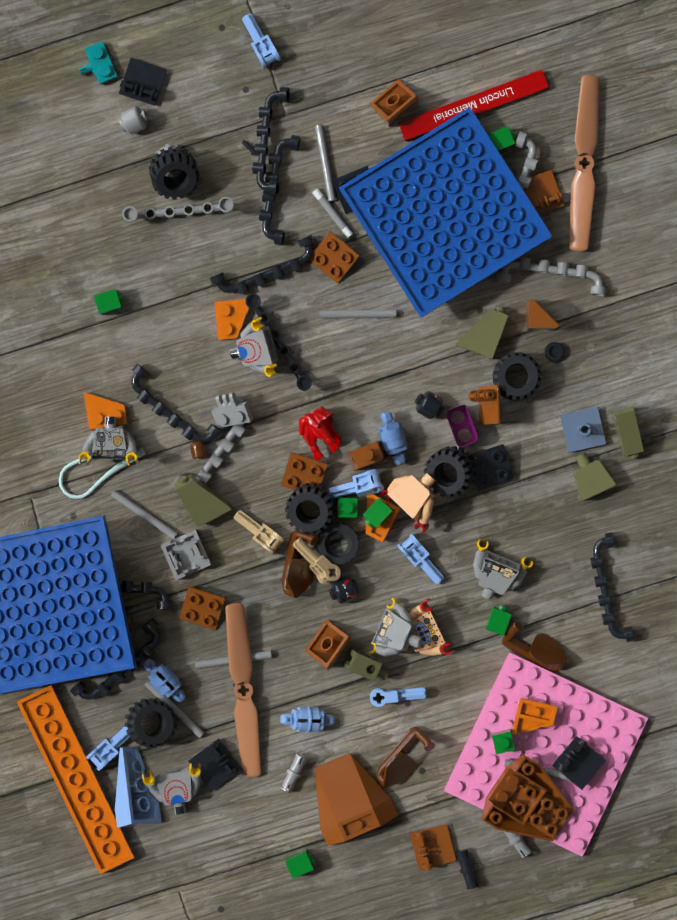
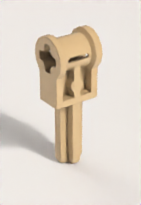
M242 510L235 514L234 520L254 534L252 539L271 554L275 555V551L281 543H285L286 540L265 523L261 526Z
M302 538L295 540L293 546L310 563L308 567L317 575V579L321 584L326 585L339 579L341 572L337 565L331 564L324 555L319 557Z

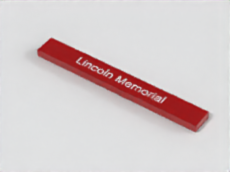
M539 70L398 122L404 141L432 131L469 107L477 115L548 89L549 86L543 70Z

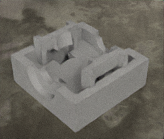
M197 530L161 545L175 580L212 565ZM196 542H197V544H198V546H199V548H200V551H201V553H202V556H201V554H200V552H199V550H198V547H197V545H196Z

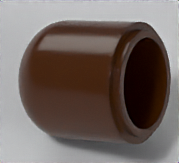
M195 441L190 445L192 459L206 457L207 451L203 442Z

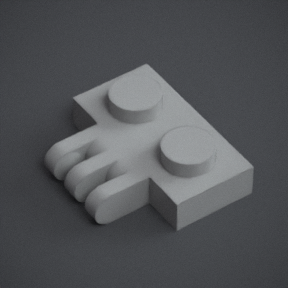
M234 392L229 393V395L216 396L218 407L213 408L211 412L217 428L249 423L253 420L248 403H239Z

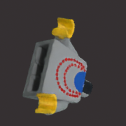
M259 317L249 323L241 332V338L236 340L238 347L231 349L230 355L233 360L241 358L243 366H249L252 370L271 377L278 375L274 371V367H277V364L273 363L279 360L269 326H262L260 323L262 317Z
M198 763V768H193L192 764H190L189 768L159 773L155 776L152 771H149L150 777H145L142 774L143 783L148 786L150 792L159 802H163L165 806L173 804L175 815L186 813L185 802L191 801L192 797L197 795L201 785L200 763Z

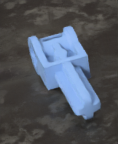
M252 14L245 15L242 21L254 41L251 43V46L263 68H267V65L276 60L280 61L281 58L269 36L262 34Z
M373 469L352 476L353 482L329 488L328 494H333L335 499L356 493L358 497L382 492L384 486L380 481V470Z
M412 533L406 541L397 545L415 567L419 565L435 584L440 583L444 579L440 571L427 558L430 554Z
M424 687L400 690L376 688L370 694V701L374 706L381 707L386 703L425 699L426 689ZM376 693H380L381 696H384V698L381 699V702H377V699H373V697L376 696Z
M124 726L110 740L106 738L86 756L87 759H90L97 766L98 771L119 753L117 749L130 737L126 732L128 730L127 727Z

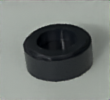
M551 342L545 347L544 354L548 360L558 361L563 357L564 349L561 344Z

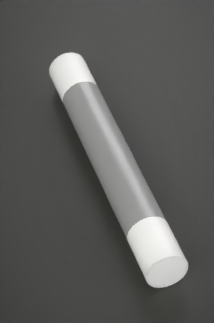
M318 188L312 193L345 236L347 238L353 234L350 228Z

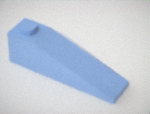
M137 747L120 748L115 802L117 828L161 823L159 802L154 798L148 786L143 783L142 774L146 777L144 772L145 766Z

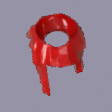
M323 406L298 419V433L302 435L304 441L310 447L315 460H319L324 456L317 446V438L325 441L329 445L331 452L337 451L340 448L339 444L342 442V436L335 431L332 425L335 413Z

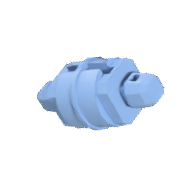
M306 706L292 709L291 714H282L280 722L284 725H291V728L297 732L309 733L318 732V730H323L324 726L333 725L334 716L324 714V711L319 710L317 707Z

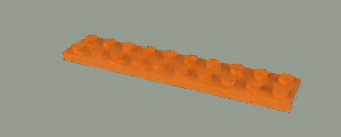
M52 684L18 700L17 704L99 874L133 859L135 856L122 829L117 828L116 816L89 760L86 758V754Z

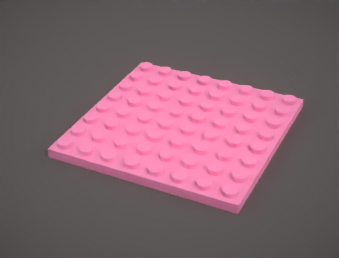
M509 652L444 791L484 809L487 795L506 768L504 767L505 759L515 761L526 755L540 764L541 767L557 770L552 766L553 763L577 736L583 739L590 748L606 761L583 790L579 789L571 781L550 777L574 809L552 843L583 857L648 717ZM520 697L558 707L553 726L521 732L516 735L511 734L515 750L496 755L491 733L506 729L512 731Z

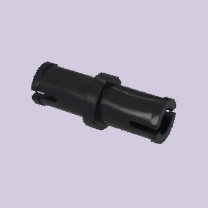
M464 849L456 852L461 867L460 874H463L467 890L479 885L473 871L475 869L474 865H471L468 850Z

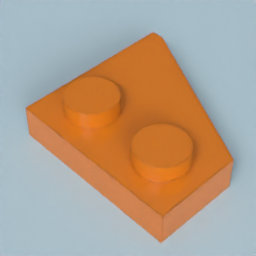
M246 299L215 302L218 340L238 339L249 310L245 302Z
M84 393L89 430L105 428V417H116V426L128 424L125 405Z
M374 494L366 495L367 509L379 497ZM385 500L383 501L395 513L380 529L376 527L372 529L366 524V534L383 543L401 508Z
M520 697L511 734L516 735L521 732L553 726L558 707Z

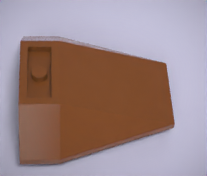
M351 753L315 767L320 829L328 846L345 842L380 827L398 816L389 795Z
M523 755L507 765L487 795L481 819L497 830L553 842L574 809L541 765Z

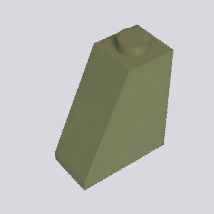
M495 307L494 310L490 308L456 343V346L492 359L508 318L505 310Z
M634 407L611 412L623 457L628 456L629 459L639 457V453L644 450Z
M192 475L182 476L174 483L178 495L197 528L231 510L225 498Z

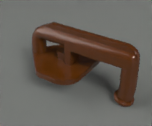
M293 531L290 534L281 579L284 593L293 598H298L312 584L314 572L308 567L310 563L307 560L298 559L299 552L295 549L293 543L298 538H302L312 546L316 545L319 541L317 535H310V533L305 535L302 534V531Z
M519 621L513 623L502 639V644L506 648L546 670L558 671L567 662V658L559 643L546 634H537L531 647L515 639L516 633L523 629Z
M411 727L380 762L377 770V779L385 788L404 782L414 772L416 762L405 753L417 739L424 745L426 751H430L435 747V744L418 727Z

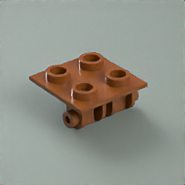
M552 170L530 177L532 178L528 189L524 188L523 191L539 215L564 206L563 197L558 190Z
M330 231L313 252L309 261L338 284L360 255Z
M499 385L479 386L478 390L470 391L468 395L470 401L478 402L479 425L500 424L501 410L499 400L501 393Z
M291 452L281 486L296 490V488L301 487L305 483L308 485L315 483V486L322 484L327 463Z
M188 586L179 619L216 630L225 597L206 592V590L197 589L194 586Z
M447 824L410 833L419 871L424 869L425 871L431 870L432 867L456 861Z

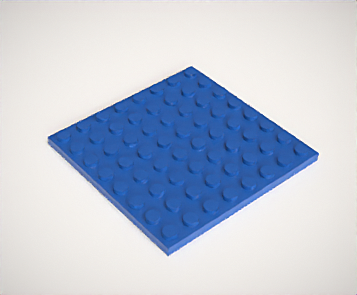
M470 107L339 187L343 197L420 318L428 315L552 238L548 228Z
M105 515L0 537V694L137 667Z

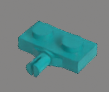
M102 41L85 48L89 64L78 68L81 76L92 71L99 85L117 78V74Z

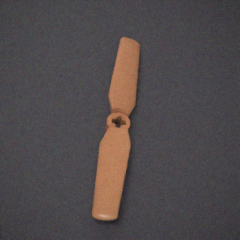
M584 75L581 78L575 132V145L578 157L574 163L577 171L571 183L569 248L577 252L586 251L589 246L595 182L592 174L594 160L592 156L598 144L600 79L595 75ZM583 159H586V162L589 163L585 169L582 168V165H579V162H582Z
M233 603L227 605L225 609L229 672L235 683L234 694L237 697L234 717L242 772L245 777L254 778L261 775L258 712L251 698L253 686L250 683L253 663L245 608L241 603ZM241 685H245V688H249V690L246 691L245 695H242V692L238 691V689H241Z

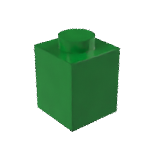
M508 126L487 134L498 152L513 147L515 145L514 141L517 140L513 129L509 130Z
M117 289L94 295L100 315L122 309V304L125 303L122 292L118 293Z
M338 498V517L357 518L358 498Z
M378 498L363 514L366 517L364 521L372 529L374 527L380 529L395 512L382 499Z
M500 605L497 608L492 607L485 629L504 636L512 615L508 612V608Z
M510 729L491 733L496 755L515 750Z
M307 849L285 858V863L292 879L314 870L313 864L316 863L313 854H308Z

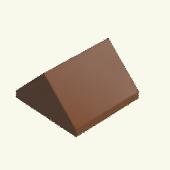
M398 79L374 99L370 106L389 127L418 102V97Z
M532 298L526 303V330H554L559 326Z
M326 619L305 651L324 667L330 669L351 636Z

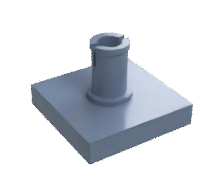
M598 407L560 415L568 453L606 444Z

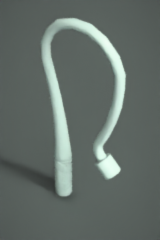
M143 448L137 450L138 459L146 455ZM79 459L67 464L60 472L59 487L69 498L82 499L90 495L108 477L128 464L126 459L121 460L105 473L86 493L73 495L66 491L63 486V476L67 469L79 463Z

